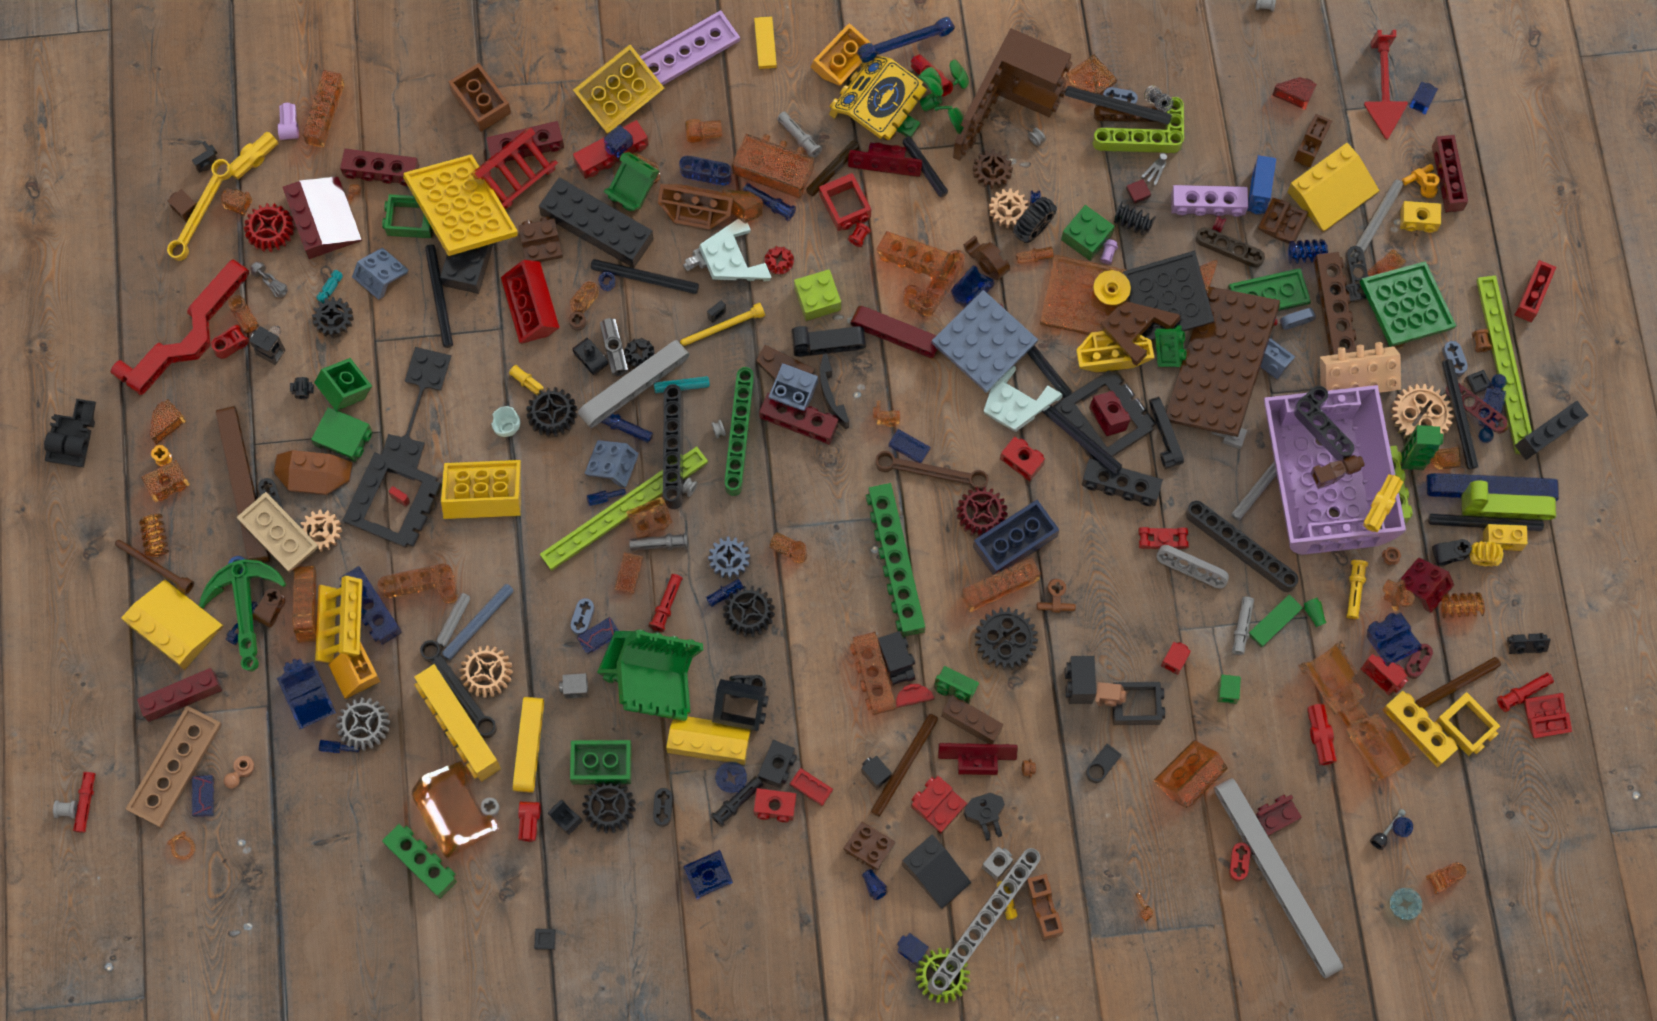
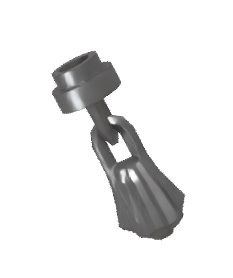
M255 262L250 268L251 273L255 277L262 275L264 283L271 289L275 297H285L288 291L287 285L279 282L271 274H265L266 266L263 263Z

